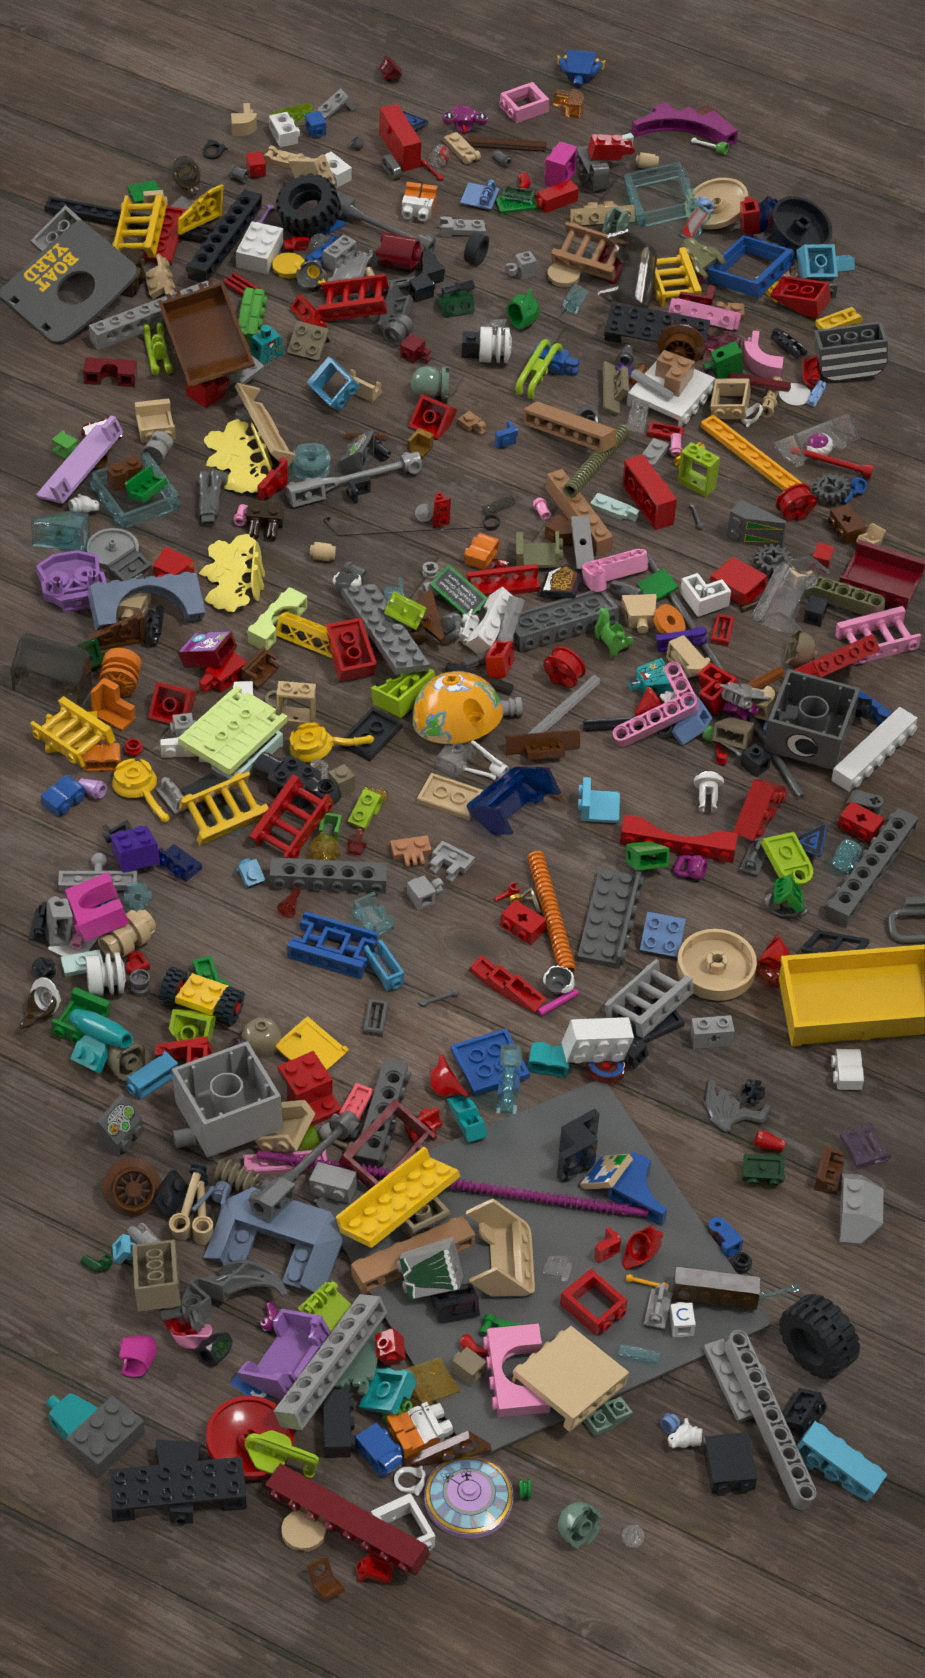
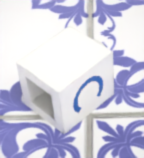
M678 1302L671 1304L669 1318L672 1337L694 1336L696 1324L692 1303Z

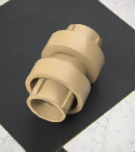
M131 910L127 912L126 916L129 924L99 936L98 943L105 955L109 953L110 958H114V953L119 952L120 957L124 958L134 951V945L140 947L151 940V934L155 932L156 924L146 910H139L137 912Z

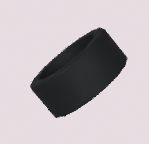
M474 232L466 243L464 260L474 265H480L485 259L489 248V237Z

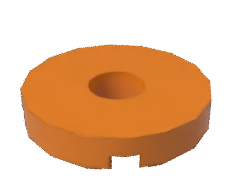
M664 604L654 611L653 621L661 634L685 631L683 616L673 606Z

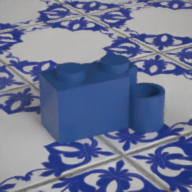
M377 1423L355 1436V1448L381 1478L403 1465L402 1455L404 1452L398 1443L395 1444L390 1439L388 1431L385 1428H381Z

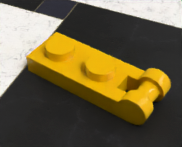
M850 307L816 320L815 326L820 330L853 324L857 325L863 321V317L860 314H856V310Z

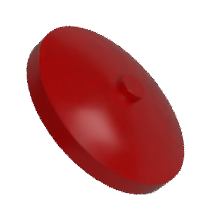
M240 1396L224 1402L214 1411L207 1425L206 1446L211 1459L242 1457L244 1480H258L269 1477L272 1474L255 1468L245 1448L247 1436L253 1433L262 1434L272 1430L289 1437L291 1446H293L294 1430L280 1427L274 1414L277 1405L272 1401L257 1396Z

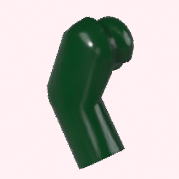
M85 1254L81 1258L80 1263L93 1272L109 1270L112 1267L113 1259L109 1255H104L101 1260H94Z

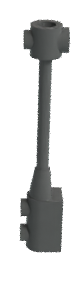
M337 191L341 204L339 218L365 221L392 234L417 238L420 240L423 251L429 249L433 253L436 246V237L432 233L419 234L417 237L365 215V213L355 207V198Z
M344 1111L341 1115L333 1114L330 1119L332 1132L293 1170L275 1177L272 1181L265 1179L261 1185L260 1193L254 1190L250 1194L249 1202L252 1212L260 1218L271 1222L294 1199V1183L298 1176L337 1138L346 1139L348 1136L352 1138L358 1136L362 1127L358 1117L351 1111Z

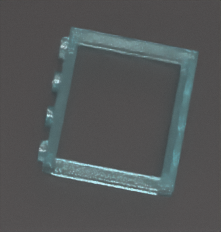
M680 161L624 174L625 188L631 205H635V216L640 228L692 216L696 208H698L697 198H694V190L690 188L689 177L686 178V169L682 168ZM678 178L687 202L644 212L635 187Z
M148 452L138 455L144 463V468L152 466L154 475L167 478ZM108 467L91 472L90 486L92 490L98 493L100 501L105 503L108 512L113 514L115 522L119 523L123 529L180 509V495L167 479L168 485L160 491L165 497L164 499L124 513L104 486L107 484Z

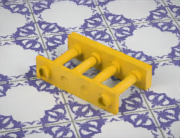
M128 195L124 197V202L121 203V215L115 241L112 243L117 250L122 252L124 247L135 250L144 249L149 258H155L167 207L163 195H156L153 203L132 204ZM132 210H152V215L130 217ZM132 223H150L149 228L146 230H127L128 225ZM147 236L144 243H124L126 237Z
M686 247L679 248V254L676 257L653 259L651 251H647L644 266L648 268L656 291V299L660 302L661 307H665L666 298L679 297L681 291L701 295L702 290ZM677 263V265H680V268H670L657 270L656 268L657 265ZM677 274L684 276L682 279L663 281L660 279V276ZM685 285L688 287V289L666 292L664 290V287Z
M63 696L58 700L61 707L59 713L42 726L34 721L30 723L33 729L32 734L37 740L41 739L66 756L71 763L84 767L85 764L81 757L99 741L104 740L111 745L116 740L111 727ZM64 717L71 718L69 722L54 734L48 731ZM76 725L83 726L82 729L64 742L60 739ZM87 733L95 734L77 750L71 747Z
M249 771L244 774L241 772L237 773L232 779L197 794H188L181 799L180 811L188 808L200 829L196 839L199 846L261 820L268 810L267 804L257 805L246 785L250 776ZM239 786L251 808L250 811L240 812L229 792L230 789ZM222 793L234 815L233 818L229 820L224 819L212 797ZM205 800L217 822L215 826L209 827L205 824L195 804Z

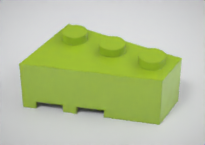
M429 669V671L401 674V677L394 680L391 678L386 680L384 685L371 687L373 705L402 718L414 707L416 697L424 685L435 677V671Z

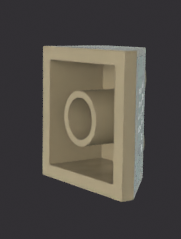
M436 1196L400 1225V1229L408 1238H411L415 1234H420L446 1221L451 1214L448 1208Z

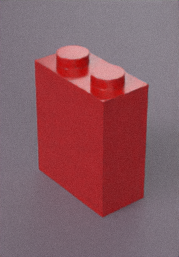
M734 557L725 562L722 567L714 571L710 576L711 583L722 579L731 590L730 600L741 606L753 601L767 586V575Z

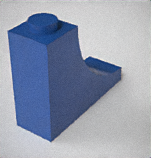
M633 1151L630 1155L633 1158L632 1162L612 1188H608L607 1198L618 1204L625 1203L628 1206L648 1209V1217L645 1218L662 1226L666 1220L667 1208L652 1196L646 1182L647 1176L650 1173L651 1160Z

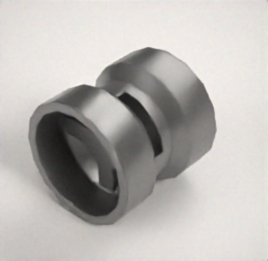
M143 969L134 970L130 975L131 992L137 997L146 996L150 992V975Z

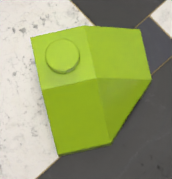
M173 1009L169 1030L177 1041L207 1036L210 1042L213 1036L216 1017L215 1015L211 1016L198 1011Z

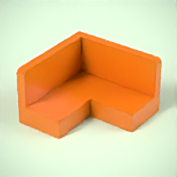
M103 678L91 690L92 711L98 712V719L123 732L136 719L135 706L120 698L118 684Z

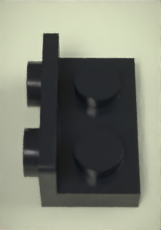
M170 1170L155 1191L150 1203L163 1218H171L174 1214L181 1213L189 1184L184 1181L176 1170Z
M799 1388L783 1416L788 1427L799 1429L804 1435L815 1421L819 1422L822 1415L826 1412L827 1405L821 1392Z

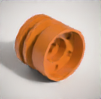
M125 648L108 650L103 657L98 683L103 678H106L119 685L120 697L132 695L136 691L138 676L140 675L142 664L140 657L135 652Z

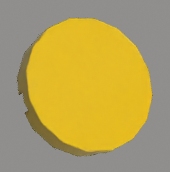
M282 253L273 259L272 269L275 274H279V277L292 279L297 277V268L293 265V262L303 263L305 261L300 255L295 253Z

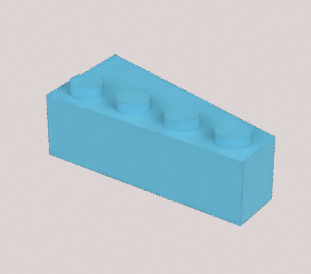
M816 1421L796 1445L803 1461L806 1462L805 1466L811 1470L814 1467L824 1472L826 1479L841 1482L842 1488L865 1501H868L875 1494L887 1476L881 1467L871 1463L861 1452L852 1449L843 1439L836 1437L824 1425Z

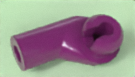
M274 1302L265 1304L268 1316L264 1317V1321L262 1319L260 1321V1326L265 1331L274 1329L273 1321L278 1315Z

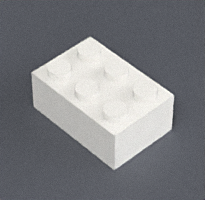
M252 221L236 251V267L268 274L272 267L273 259L278 255L283 245V228Z
M629 1017L573 1019L570 1021L561 1042L566 1063L618 1062L624 1060L634 1035Z

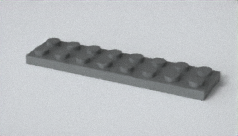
M375 584L342 588L341 595L356 617L362 619L366 632L395 675L429 671L430 663L400 621L384 614L388 602Z

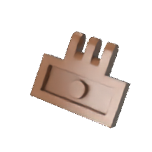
M428 835L390 841L393 859H403L405 867H410L409 861H412L413 866H417V860L420 861V865H425L424 856L431 855L432 852Z

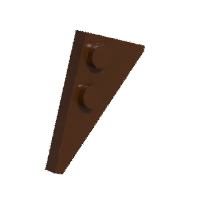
M430 589L415 601L426 607L419 625L424 626L428 633L444 644L445 634L442 629V622L435 602V595Z
M468 1430L404 1458L405 1467H418L450 1461L454 1458L492 1452L490 1443Z

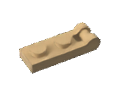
M458 132L444 137L443 142L466 165L472 163L473 160L478 161L481 159L480 152L478 150L475 151Z
M269 146L267 153L263 157L266 163L291 169L288 161L297 154L277 150L276 147Z

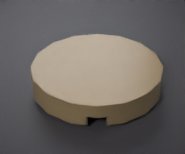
M554 263L549 267L547 277L548 280L552 281L553 285L567 288L579 282L580 271Z
M293 1511L284 1519L282 1524V1538L285 1544L295 1551L304 1550V1552H310L317 1549L325 1539L326 1529L323 1527V1524L319 1521H310L305 1517V1513L301 1511Z

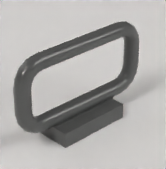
M925 896L905 897L902 909H896L889 914V932L895 941L904 944L925 943V935H900L897 932L895 921L900 916L925 915Z

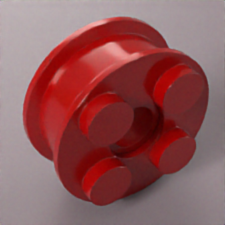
M799 483L785 489L777 497L775 506L779 511H782V518L785 521L790 522L796 519L802 521L807 518L808 514L817 505V498L815 495L810 494V487L807 484Z
M563 646L555 647L552 651V656L546 657L543 662L550 681L553 684H560L566 688L575 687L578 679L586 674V666L583 660L574 651Z

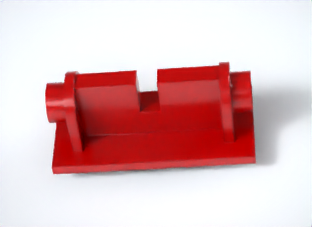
M816 355L808 360L803 357V381L813 389L820 380L819 363Z
M438 492L434 496L433 528L450 524L451 498H445L443 493Z

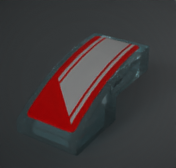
M696 207L681 229L679 237L683 239L689 237L697 239L702 233V227L711 218V213Z

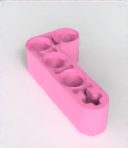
M635 549L584 563L582 565L583 583L590 590L600 592L607 588L606 581L645 571L648 569L647 551L645 549Z

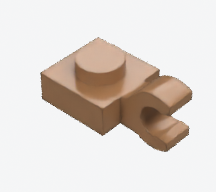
M723 302L716 303L718 308L742 313L741 320H744L743 303L727 302V305Z
M471 411L457 418V424L468 432L474 430L480 436L486 433V430L483 429L486 423L481 421V418Z

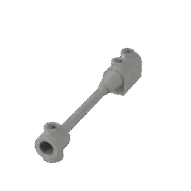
M417 451L413 453L405 452L399 457V462L338 478H306L302 482H290L285 486V493L292 507H297L326 499V491L339 486V484L347 483L351 479L367 475L370 477L400 468L404 473L416 474L422 468V461Z

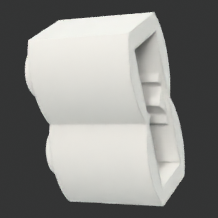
M836 1049L835 1055L831 1057V1066L835 1067L833 1083H837L838 1090H862L864 1075L860 1049Z

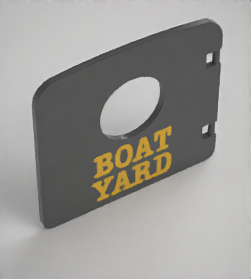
M78 220L0 289V297L45 335L47 339L53 343L60 344L69 340L103 312L135 280L138 272L132 261L88 224ZM85 273L94 278L95 289L92 295L84 302L69 305L59 299L58 291L60 285L71 275ZM15 298L19 300L16 305L12 302ZM46 325L51 328L47 332L43 329Z

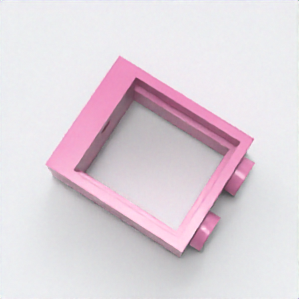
M533 82L502 92L500 95L499 105L501 109L516 123L549 112V98ZM529 98L532 102L521 107L514 103Z

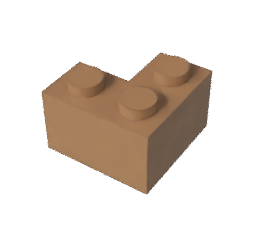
M664 350L657 359L655 375L664 378V387L672 391L673 395L679 397L693 378L695 361Z

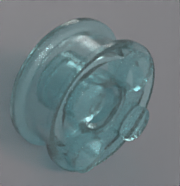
M304 443L295 448L293 453L296 456L293 459L292 470L298 478L302 480L317 477L325 478L329 474L331 455L323 444Z

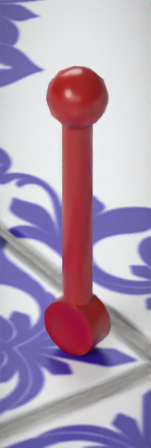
M421 160L422 166L427 167L437 177L438 181H443V175H439L433 170L426 160Z

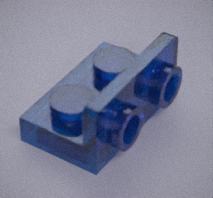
M175 844L166 851L162 848L158 850L159 864L172 871L176 877L181 878L185 882L202 870V864Z

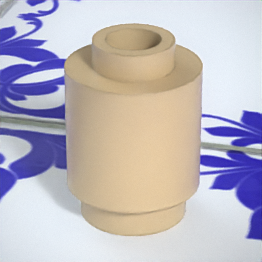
M640 152V155L636 157L635 165H638L639 169H658L659 156Z
M315 542L314 545H311L310 556H313V560L328 562L335 560L336 546L321 542Z

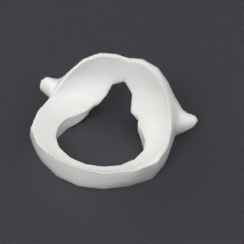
M756 403L748 408L747 417L758 408L759 412L753 419H741L746 427L753 424L761 415L763 410L761 404Z
M423 1466L419 1468H400L394 1476L396 1488L400 1492L418 1496L424 1487V1478L426 1476ZM404 1473L421 1478L417 1485L410 1488L402 1487L398 1482L399 1477Z

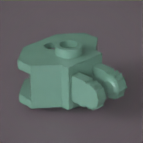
M611 207L605 218L602 233L623 237L629 230L631 215L617 207Z

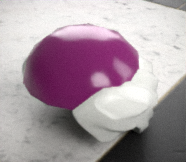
M824 433L811 435L807 442V450L827 456L833 448L832 439Z

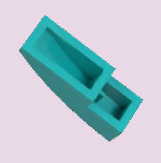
M454 1096L447 1098L451 1112L468 1142L488 1137L485 1122L480 1117L478 1108L470 1097Z

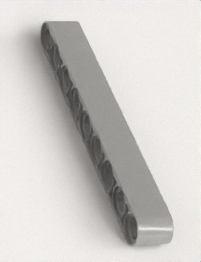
M735 1330L730 1334L725 1343V1352L791 1503L798 1510H806L816 1497V1488L749 1337L745 1332Z

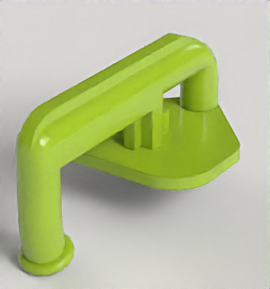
M270 1430L262 1434L253 1433L247 1436L245 1448L256 1469L273 1474L280 1463L285 1465L288 1457L307 1464L303 1468L305 1477L312 1478L315 1475L319 1462L318 1456L291 1446V1440L286 1435Z

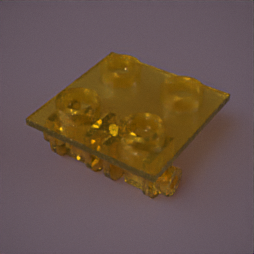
M441 1358L405 1369L413 1373V1377L417 1380L413 1391L421 1401V1404L428 1402L429 1406L434 1405L433 1402L435 1400L460 1392Z

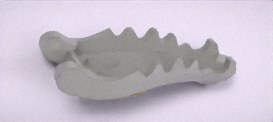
M369 250V254L356 251V257L344 259V264L340 263L339 267L335 268L334 274L328 278V282L364 277L366 266L374 256L373 251Z

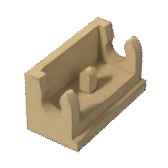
M351 369V376L361 385L355 395L373 402L382 393L381 383L377 381L376 386L365 382L357 378L355 370ZM344 377V385H345L348 380Z

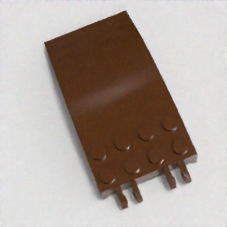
M209 280V287L204 288L202 283L198 284L200 290L181 295L180 290L176 291L177 297L172 298L168 293L166 294L167 300H158L170 339L189 387L255 366L223 280H220V283L213 285L212 280Z

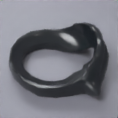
M209 139L203 148V154L208 159H217L225 150H228V147ZM210 146L219 147V151L214 155H209L206 152Z

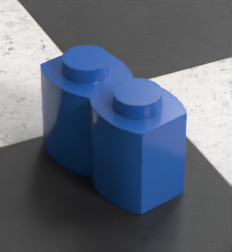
M66 775L41 795V805L57 817L66 814L71 806L80 803L84 799V786L71 776Z

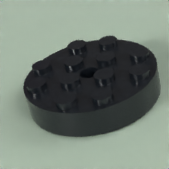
M798 196L784 197L776 203L768 216V227L771 236L780 246L792 249L794 255H797L796 250L803 245L828 244L832 238L833 230L828 216L818 205L808 199Z

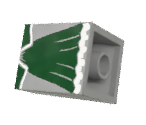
M454 1237L403 1252L399 1261H397L398 1270L404 1276V1281L402 1282L405 1293H408L409 1299L458 1290L464 1277Z

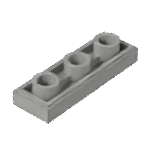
M589 515L571 517L576 570H582L584 563L594 561Z

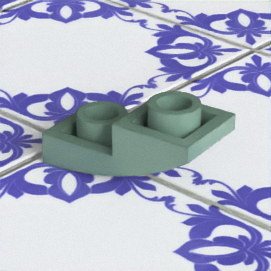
M618 1397L604 1403L602 1409L594 1411L583 1420V1423L592 1435L596 1437L625 1421L633 1412L622 1397Z

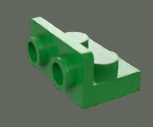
M790 874L780 877L774 883V902L778 905L786 901L791 909L794 908L799 913L804 910L803 890Z

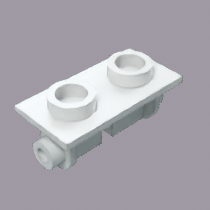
M473 609L467 615L464 613L461 617V630L456 638L455 645L458 641L465 645L471 632L478 626L480 622L478 616L471 615Z

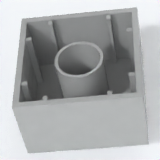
M248 1041L172 1068L175 1102L207 1157L223 1153L231 1148L283 1129L281 1096Z

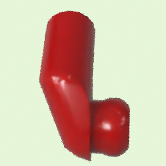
M462 1335L460 1346L463 1350L468 1347L478 1356L487 1357L488 1350H484V1346H477L471 1335Z

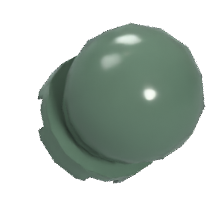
M423 366L415 370L410 381L414 394L419 398L422 394L433 399L439 395L442 401H448V396L445 394L449 393V373H446L449 372V366H443L440 371L432 366Z

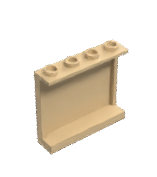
M570 1326L565 1331L561 1330L554 1340L546 1342L539 1352L532 1353L524 1364L517 1365L512 1373V1383L522 1382L565 1417L563 1427L570 1432L626 1386L629 1372Z

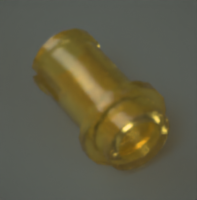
M365 786L364 789L381 795L382 802L387 801L388 791L385 788L377 789Z

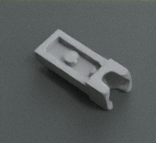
M440 217L439 220L441 237H452V235L471 236L474 232L484 235L486 233L484 220L452 219V217Z

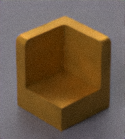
M418 428L408 439L407 452L413 453L417 451L421 459H423L433 448L434 434Z

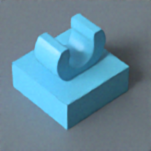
M122 1234L113 1243L114 1263L122 1264L125 1259L133 1260L132 1245L136 1244L130 1242L129 1235Z

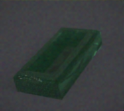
M504 185L500 200L532 205L536 190Z

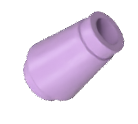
M83 778L78 781L84 786L85 793L91 797L98 799L105 796L107 786L103 781Z

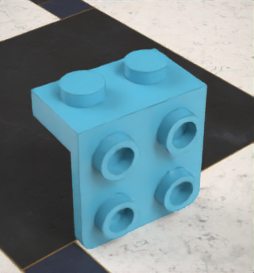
M583 777V785H579L578 796H582V799H578L581 821L619 822L620 793L591 790V778Z

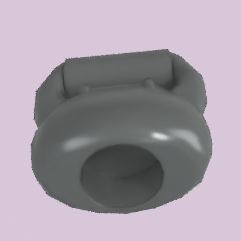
M452 612L441 619L442 629L445 634L444 644L459 636L461 630V616L459 613Z

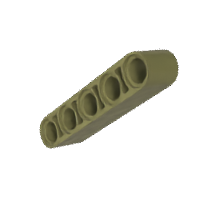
M806 574L802 578V593L808 598L811 595L828 600L830 605H838L839 608L843 607L846 610L864 616L884 611L885 600L881 595L815 574Z

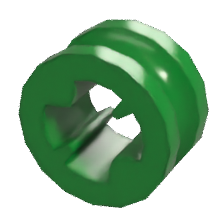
M519 1479V1499H523V1497L531 1499L530 1479H527V1481Z

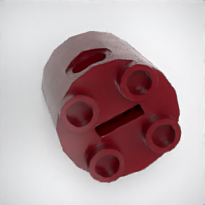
M382 232L381 245L376 249V256H379L378 264L414 271L416 265L421 263L424 251L420 240Z

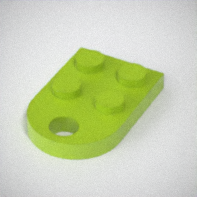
M791 832L763 838L760 843L779 878L790 874L800 887L805 886L813 876V867L796 834ZM795 874H798L802 880L798 879Z

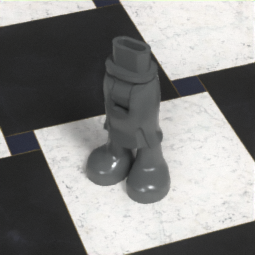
M212 470L210 477L207 471H202L195 478L196 485L200 488L198 491L200 496L198 511L201 525L209 526L214 525L218 517L220 487L228 483V475L223 471Z

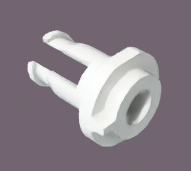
M705 771L694 778V786L699 789V811L704 813L706 795H711V813L717 812L718 789L724 787V778L716 772Z

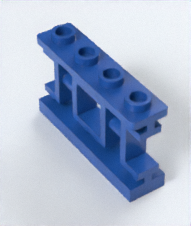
M304 912L303 919L300 921V930L306 931L303 939L293 937L288 944V958L362 980L364 970L367 967V958L361 957L364 946L368 945L370 950L374 951L378 944V933L370 929L354 926L353 924L319 916L315 913ZM314 930L321 931V936L313 934ZM327 938L343 942L340 950L324 946ZM351 940L358 942V947L350 945ZM309 941L317 943L316 947L307 944ZM346 952L354 954L353 958L344 955Z

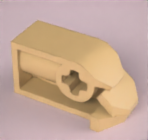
M684 635L669 641L666 658L669 662L679 663L687 678L698 675L710 663V658L704 659Z

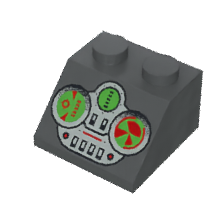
M369 430L355 437L353 442L348 444L346 454L342 455L340 459L342 473L350 475L367 469L374 457L375 430Z
M123 1094L97 1120L98 1146L117 1157L123 1151L126 1152L131 1142L143 1132L141 1115Z

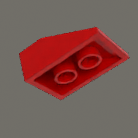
M787 276L781 278L770 294V297L803 316H810L812 318H818L831 299L829 282Z
M356 618L326 624L333 665L339 682L373 676L377 663L362 619Z

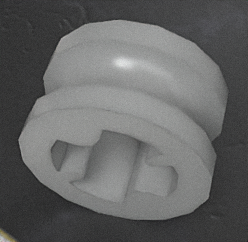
M426 562L423 565L422 574L426 579H435L439 567L435 562Z

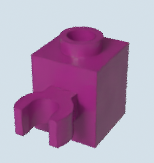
M727 701L722 710L729 717L746 721L749 714L757 715L760 708L753 706L754 702H752L751 708L743 709Z

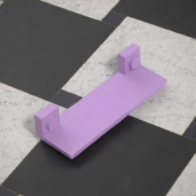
M110 416L103 425L96 424L36 494L38 498L62 504L67 500L122 435L123 430L115 416Z

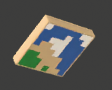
M630 1154L600 1156L580 1183L583 1189L612 1188L633 1158Z

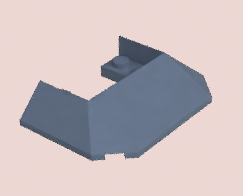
M251 1187L226 1199L203 1257L204 1259L221 1265L236 1260H248L257 1234L260 1233L295 1245L282 1280L284 1285L313 1294L325 1282L329 1281L344 1240L330 1211L292 1200L271 1222H268L255 1215L250 1208V1194L254 1190L260 1193L261 1189Z

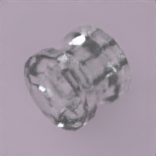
M320 759L312 761L310 766L321 771V779H328L327 762Z

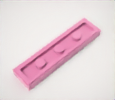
M326 1149L317 1157L318 1160L321 1158L324 1161L327 1160ZM312 1150L283 1153L287 1155L293 1153L294 1156L299 1154L300 1157H303V1155L307 1156ZM257 1154L243 1155L244 1166H247L246 1173L253 1169L254 1176L257 1173L262 1175L284 1174L296 1167L295 1164L290 1166L289 1163L277 1164L276 1161L257 1159ZM313 1167L306 1168L303 1172H313L314 1169Z

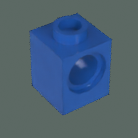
M320 111L305 114V128L311 138L326 135V121Z

